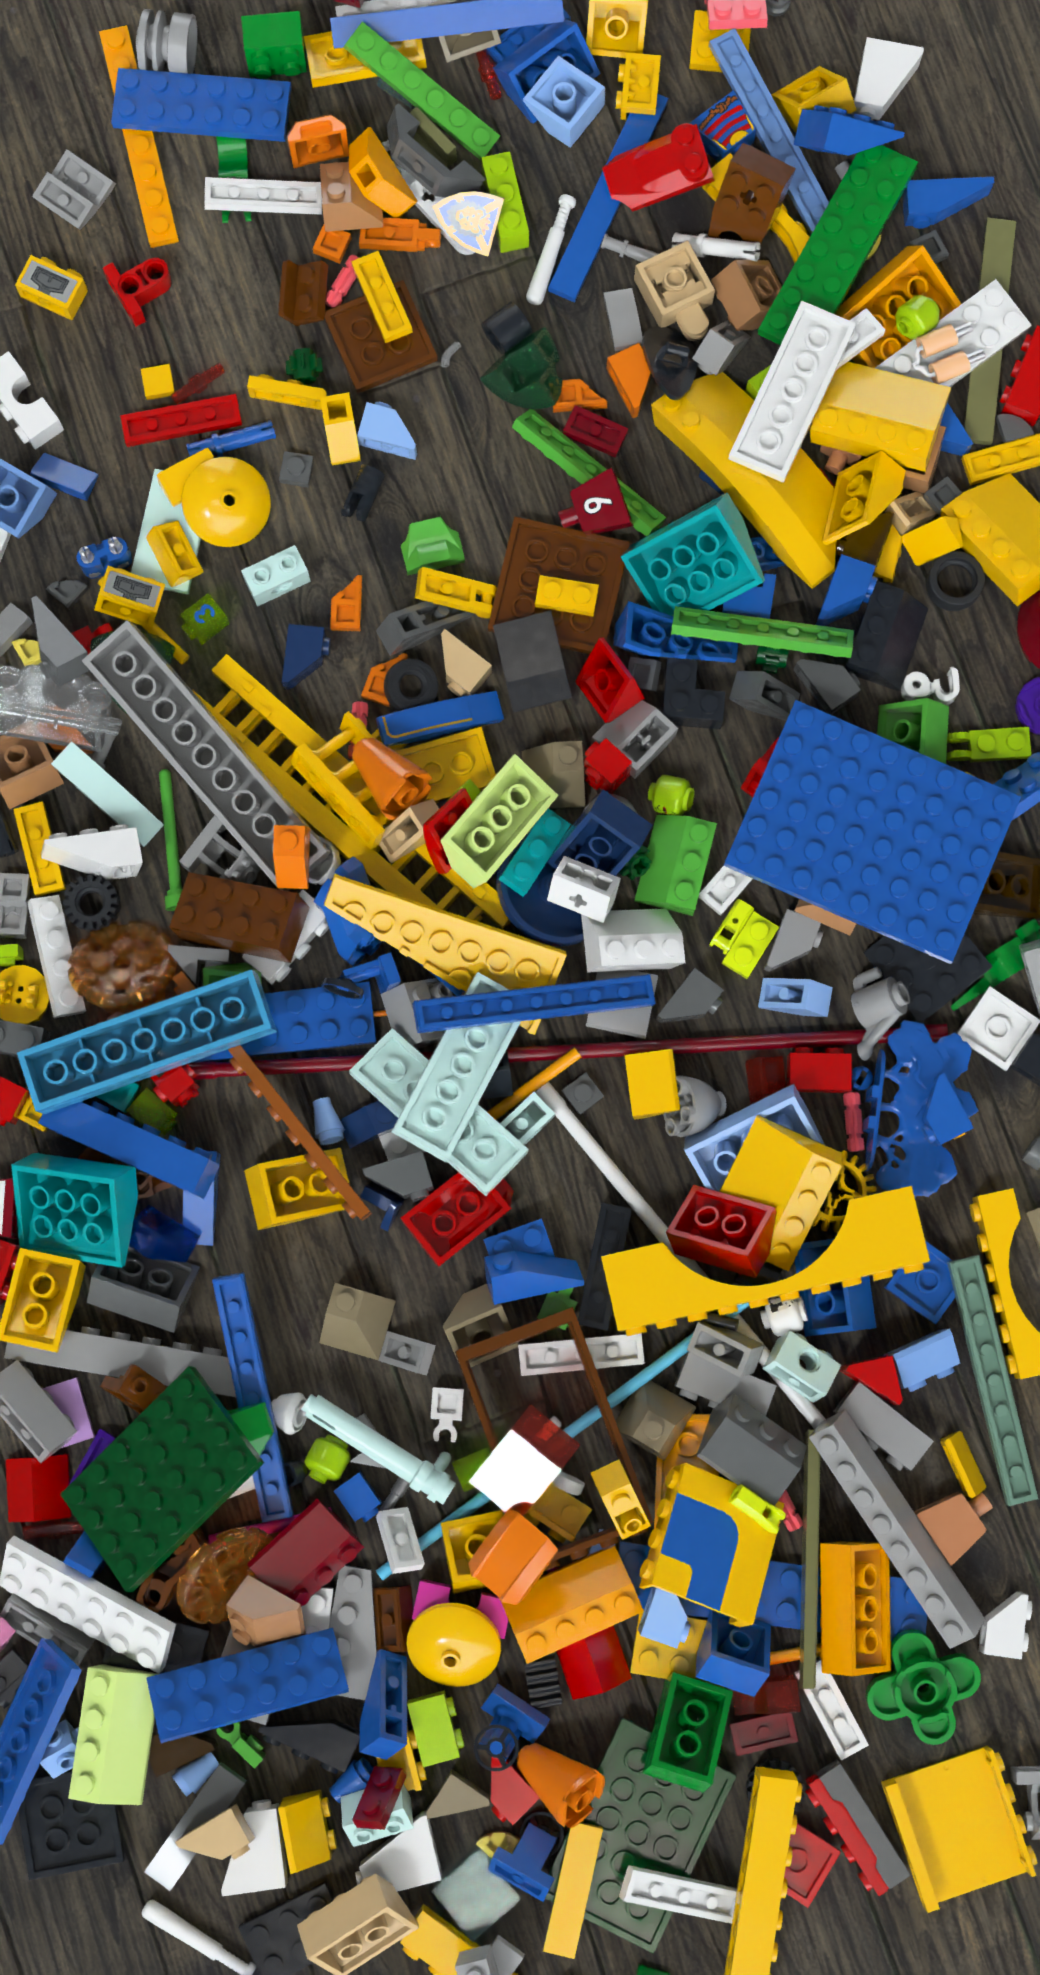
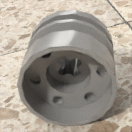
M144 9L136 35L139 70L151 71L153 67V71H163L165 62H167L169 72L193 74L197 54L196 16L194 14L174 12L170 25H168L164 11L159 10L155 17L152 9Z

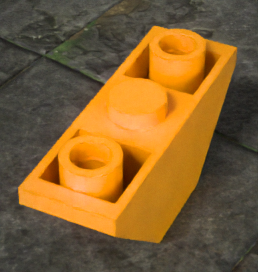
M368 127L349 145V173L365 198L393 218H400L418 200L373 129Z

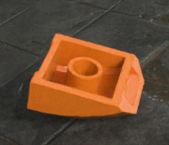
M332 114L295 121L287 135L293 168L349 156L345 123Z
M509 1508L480 1545L468 1565L471 1576L476 1577L496 1594L501 1602L517 1605L528 1596L558 1552V1548L525 1517Z

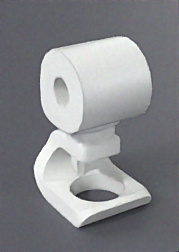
M950 667L947 673L949 682L948 693L942 690L939 679H934L933 682H930L925 674L912 672L906 676L901 686V694L906 701L924 699L933 694L935 701L948 706L954 702L959 693L958 670Z

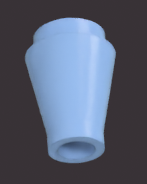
M325 1097L313 1101L315 1138L319 1139L321 1145H329L341 1141L344 1138L343 1132L345 1129L331 1104L330 1098Z
M209 1752L176 1768L177 1772L172 1775V1778L186 1797L192 1792L196 1794L216 1770L219 1762Z

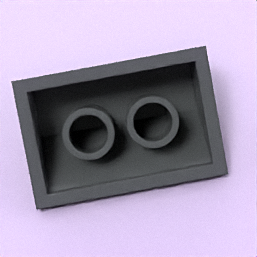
M129 1243L124 1267L98 1264L91 1277L87 1303L174 1333L185 1312L200 1266Z
M733 1394L712 1409L697 1457L735 1484L744 1485L759 1497L775 1506L801 1469L807 1445Z

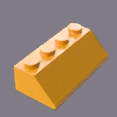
M879 1542L820 1543V1658L822 1673L859 1676L891 1671L890 1570L888 1555Z
M615 1545L601 1549L541 1576L528 1596L517 1605L501 1602L527 1664L644 1612Z

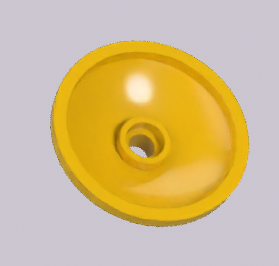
M218 457L202 463L189 475L182 491V510L187 524L199 538L215 546L235 547L249 542L261 532L270 514L271 499L264 478L253 466L237 458ZM225 495L233 497L234 504L232 506H227L224 503Z
M442 1603L425 1609L413 1620L407 1635V1652L412 1664L426 1678L445 1686L463 1687L482 1681L493 1672L500 1658L501 1639L496 1626L481 1611L460 1603Z

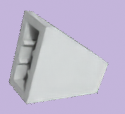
M867 37L854 97L857 110L851 114L865 115L871 117V120H880L918 69L924 48Z
M269 1799L252 1802V1807H248L245 1811L244 1818L255 1839L248 1844L250 1848L248 1852L235 1860L231 1857L221 1889L222 1896L286 1887L288 1873L283 1831L278 1810L279 1803L271 1804Z
M426 1811L420 1812L413 1818L414 1828L392 1835L361 1861L360 1871L355 1872L357 1885L364 1878L375 1873L390 1882L397 1892L442 1880L440 1861L430 1819H427Z

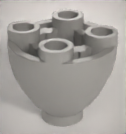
M676 1076L680 1110L663 1114L666 1122L665 1129L669 1136L679 1137L690 1136L703 1131L714 1122L717 1116H722L725 1113L726 1098L724 1094L720 1091L716 1092L710 1085L699 1079L688 1076Z

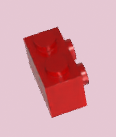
M607 738L600 744L597 741L594 742L585 752L586 758L583 762L584 774L586 776L584 779L593 789L598 790L600 788L609 794H613L630 776L632 761Z

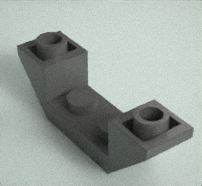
M399 103L395 105L387 124L391 159L434 196L446 198L460 192H480L486 178L465 160L451 171L413 139L420 122Z

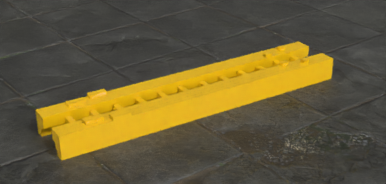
M226 654L212 669V673L231 689L214 708L192 690L309 827L319 836L331 842L345 859L348 860L354 856L363 864L369 880L379 889L444 911L462 893L476 905L466 918L480 922L482 919L481 914L484 912L502 929L506 924H510L511 921L500 904L496 890L487 882L473 889L453 869L446 874H441L453 887L436 905L423 893L426 887L438 875L428 853L426 843L391 865L378 854L381 850L379 845L370 850L348 825L344 824L334 815L335 811L328 803L324 806L312 795L315 789L308 782L301 786L291 777L296 771L291 764L294 752L281 766L275 763L269 756L285 739L290 741L296 748L305 743L311 750H317L327 742L229 655ZM243 700L253 710L235 727L226 717ZM265 719L275 729L257 747L248 739V736ZM337 750L322 760L325 766L333 772L338 771L349 763ZM359 771L342 782L354 794L367 786ZM373 797L363 803L364 808L371 815L376 816L381 812ZM390 820L389 822H387V823L385 824V826L387 827V826L390 825L394 820ZM418 854L431 867L414 885L400 872Z

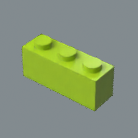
M510 151L481 157L482 176L486 178L484 183L486 193L505 198L496 228L500 253L528 248L529 230Z

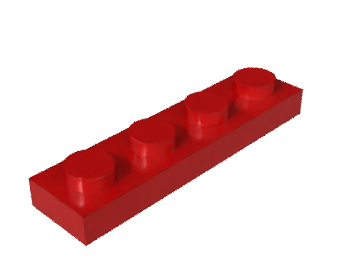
M236 394L120 415L127 447L242 426Z

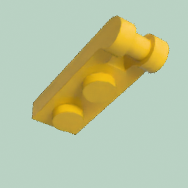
M421 567L418 570L415 598L474 613L481 618H490L493 607L492 601L495 598L497 587L484 582ZM476 594H478L481 597L480 602L475 601Z

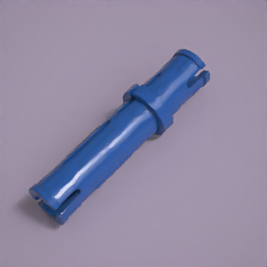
M268 420L267 422L218 436L217 433L211 434V438L191 444L188 443L186 447L189 457L205 448H209L213 456L221 457L224 452L275 439L276 434L272 427V421Z

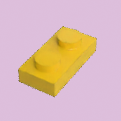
M540 575L535 607L594 617L599 585Z

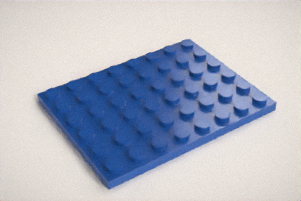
M795 700L723 866L951 964L1021 796Z

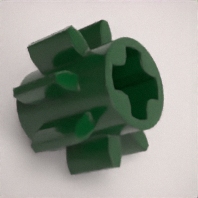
M309 348L294 350L292 356H289V360L285 361L286 375H292V379L300 381L304 385L314 383L316 377H319V373L323 372L322 358H317L314 351Z
M758 646L755 664L763 665L762 671L776 674L778 667H786L789 650Z
M642 845L618 873L623 877L627 876L631 880H634L635 876L640 877L644 875L652 862L646 857L650 850Z

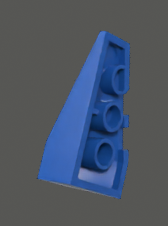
M630 601L626 604L615 624L613 646L640 655L735 663L737 660L738 643L671 634L673 616Z

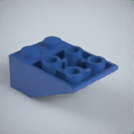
M814 105L813 110L802 109L793 145L818 152L849 156L903 138L905 132L894 130L895 124L881 120L877 122L865 115L848 114L847 110Z

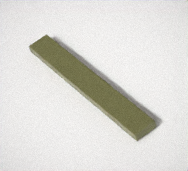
M987 217L978 292L996 279L1007 294H1009L1016 221ZM1003 349L969 373L963 428L974 444L991 446L993 442Z
M814 1430L805 1432L804 1441L807 1449L804 1455L799 1689H814L816 1687L820 1454L809 1439Z

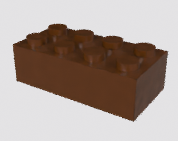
M189 872L169 928L185 942L291 963L310 907L298 893Z

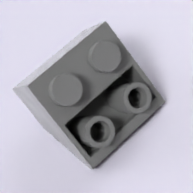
M642 700L612 722L605 723L592 736V739L600 744L607 738L632 761L630 775L635 779L676 737L678 728L656 707Z
M437 978L407 982L381 994L391 1029L393 1028L415 1049L440 1041L445 1030L417 1033L412 1003L416 1000L453 996L452 991L443 982H440Z

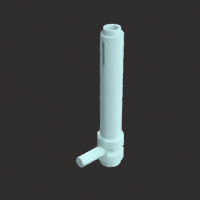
M311 1394L301 1409L306 1413L305 1416L407 1481L409 1487L419 1493L421 1490L427 1494V1499L433 1503L438 1501L443 1505L456 1483L450 1479L451 1476L444 1472L451 1461V1455L448 1452H441L434 1465L427 1460L421 1461L319 1394L317 1397Z

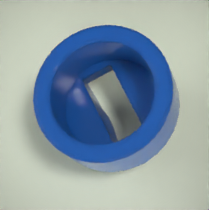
M864 1066L853 1068L852 1089L864 1091L869 1088L873 1082L872 1072ZM863 1070L867 1074L861 1085H858L856 1081Z

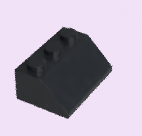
M876 581L853 642L851 658L847 659L845 665L847 672L852 671L861 679L900 691L928 608L905 590Z

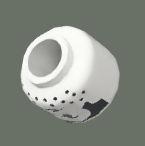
M780 1296L768 1298L769 1305H765V1310L760 1311L764 1328H771L776 1336H783L789 1331L793 1333L801 1331L804 1328V1322L808 1321L802 1297L781 1302Z

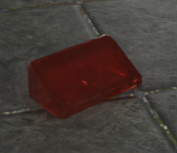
M782 1056L757 1057L746 1061L750 1105L786 1088Z

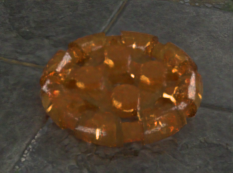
M129 921V924L117 925V922L110 923L109 926L103 927L100 930L91 931L90 937L86 940L81 939L77 943L68 960V963L71 964V968L68 969V979L75 992L79 996H85L87 1002L93 1005L116 1009V1006L127 1005V1008L141 1005L155 998V993L160 989L164 990L175 975L177 964L174 962L173 956L168 952V945H173L172 941L165 933H158V929L150 924L138 921ZM149 941L153 943L149 948L146 947ZM100 945L102 948L98 952L95 951L94 948ZM121 964H129V965H130V966H129L128 968H126V969H125V968H118V969H116V967L119 966V965H121ZM126 989V993L117 994L116 990Z
M238 1527L216 1535L217 1540L209 1545L204 1543L185 1564V1574L179 1576L176 1599L178 1605L181 1606V1612L191 1621L200 1624H206L208 1621L211 1624L228 1621L229 1616L226 1604L247 1575L262 1582L255 1576L247 1563L273 1540L267 1532L255 1527H251L249 1530L245 1527Z

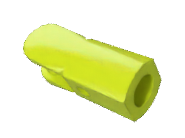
M737 899L709 945L711 947L716 945L724 950L723 954L726 955L754 912V908L746 902ZM724 928L734 934L731 940L720 935Z
M742 1484L734 1489L728 1500L729 1503L751 1517L770 1533L777 1534L780 1520H784L786 1517L784 1511L765 1501ZM764 1511L769 1513L767 1518L762 1515Z

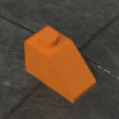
M639 343L608 357L606 367L632 418H636L639 415L651 379V372Z
M274 825L273 860L277 888L309 889L310 827Z

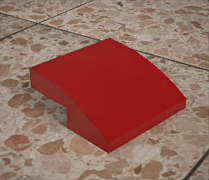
M461 788L423 824L426 847L438 874H446L452 869L440 840L471 805L472 800L466 788Z

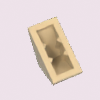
M917 491L895 499L887 507L885 513H894L892 524L900 536L919 528L937 515L923 498V493Z

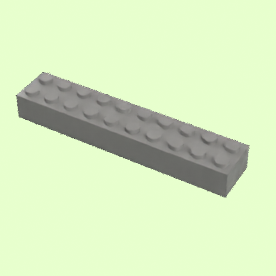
M128 620L125 621L89 653L82 662L277 887L273 860L274 825L307 827L309 825L137 626ZM311 828L309 872L332 853ZM278 888L283 891L290 890V888Z

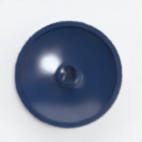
M524 837L499 866L497 872L498 898L506 916L524 935L546 945L570 946L584 941L581 914L547 901L553 874L556 871L554 867L546 863L529 891L523 897L498 880L525 839Z

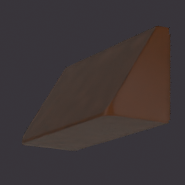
M411 1586L373 1588L377 1651L380 1649L389 1652L407 1651V1635L414 1620L412 1619Z

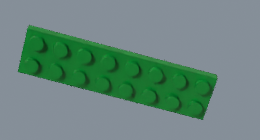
M883 145L856 154L758 329V335L781 345L801 301L830 313H837L916 171L918 161Z

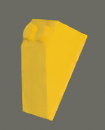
M881 450L839 472L822 542L828 545L874 521L901 494L906 470Z
M341 1148L324 1151L349 1183ZM304 1155L260 1163L244 1170L258 1230L345 1210L341 1205L345 1202V1199L339 1192L334 1195L322 1181L327 1176L320 1167L314 1170L304 1158Z
M20 1248L0 1322V1341L58 1353L79 1296L86 1266L80 1260Z

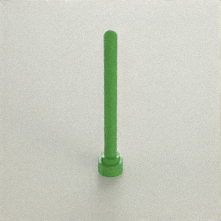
M162 769L159 772L170 886V890L167 891V896H165V908L167 911H175L182 892L171 772L168 769Z

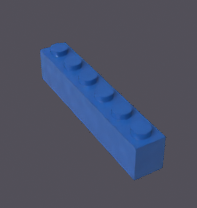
M81 1101L56 1111L42 1114L38 1122L58 1134L129 1166L136 1167V1169L202 1199L205 1198L220 1167L219 1164L211 1160L213 1154L198 1147L195 1148L194 1152L185 1148L186 1142L171 1135L168 1140L159 1137L161 1131L147 1124H144L142 1129L134 1126L135 1120L120 1112L114 1117L108 1114V1107L95 1101L92 1102L91 1106Z

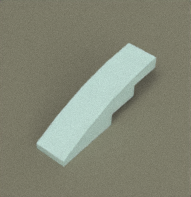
M72 741L51 763L55 769L72 782L77 789L95 803L116 824H126L128 828L136 827L139 844L143 847L164 826L147 808Z

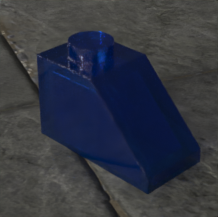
M148 1205L134 1218L129 1247L149 1259L187 1262L201 1236Z

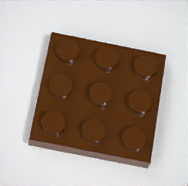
M404 280L393 283L412 326L413 333L385 343L365 295L325 311L324 320L357 394L438 361V356Z

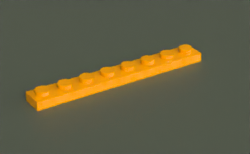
M127 25L99 31L114 96L118 68L138 69ZM122 129L150 247L155 248L179 242L153 131Z

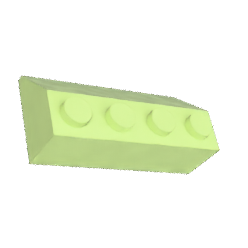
M516 754L511 756L440 840L451 868L473 889L489 880L559 796Z
M104 1664L88 1667L68 1799L95 1804L142 1805L155 1720L146 1678L158 1675V1673Z

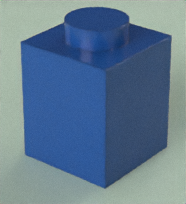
M361 1471L334 1490V1493L355 1522L360 1518L366 1522L379 1512L377 1506L382 1501Z

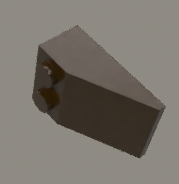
M998 852L973 914L1040 920V859Z

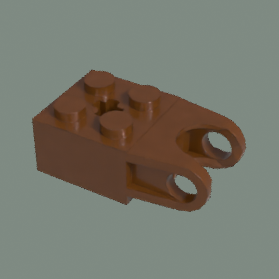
M742 143L730 160L714 204L708 237L718 238L724 231H733L739 234L743 241L759 242L761 245L779 214L796 168L750 145Z

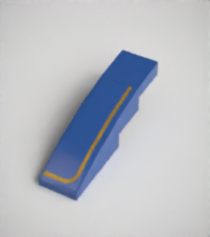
M497 691L405 709L376 718L382 743L388 747L438 739L444 734L468 731L475 726L500 723L504 716Z

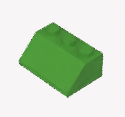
M929 698L879 705L877 735L946 764L949 706Z
M656 815L648 846L650 852L646 855L652 862L648 871L640 877L634 901L693 916L717 823L690 816Z

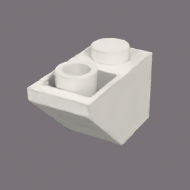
M1015 1592L984 1617L986 1620L981 1626L978 1651L987 1655L1022 1659V1652L1027 1651L1029 1642L1028 1633H1025L1026 1620H1030L1032 1614V1602L1028 1601L1029 1595L1023 1592Z

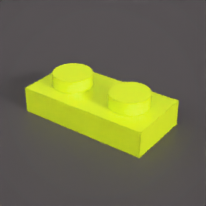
M753 912L721 964L748 979L778 931L779 926Z

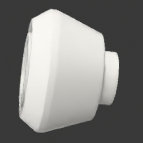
M302 1393L282 1394L271 1403L276 1426L286 1434L292 1435L300 1431L306 1422V1413L301 1409L307 1399Z

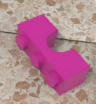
M420 1579L412 1619H415L422 1611L431 1606L450 1603L449 1593L451 1585ZM482 1592L476 1609L484 1613L493 1622L500 1638L505 1639L508 1618L500 1598L495 1594Z

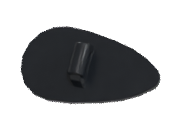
M660 326L649 328L644 332L641 342L649 370L655 382L667 397L672 400H680L690 390L695 378L697 362L692 359L696 353L695 346L684 335L673 329L661 328Z

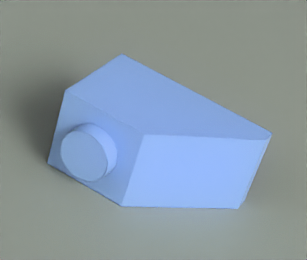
M367 402L357 434L359 445L416 460V444L396 410L383 402H375V404Z
M763 978L758 1007L801 1016L828 1017L833 987L811 979Z

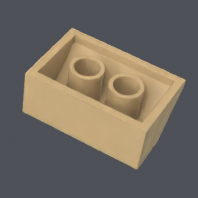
M375 1873L364 1878L359 1885L348 1892L335 1897L333 1902L322 1909L309 1914L307 1919L297 1924L307 1959L333 1975H347L418 1929L419 1925L394 1886Z

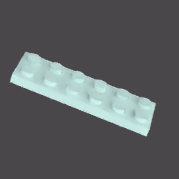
M477 972L464 995L509 989ZM520 1022L445 1030L391 1132L447 1162Z
M392 1028L350 1069V1075L399 1118L429 1060ZM477 1104L447 1162L482 1194L487 1196L528 1153V1148Z

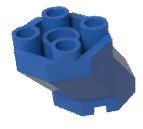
M354 856L334 871L337 875L371 886L363 864ZM328 878L313 902L325 915L338 954L350 966L355 967L363 960L366 953L371 956L382 942L358 924L351 923L324 906V901L332 882Z

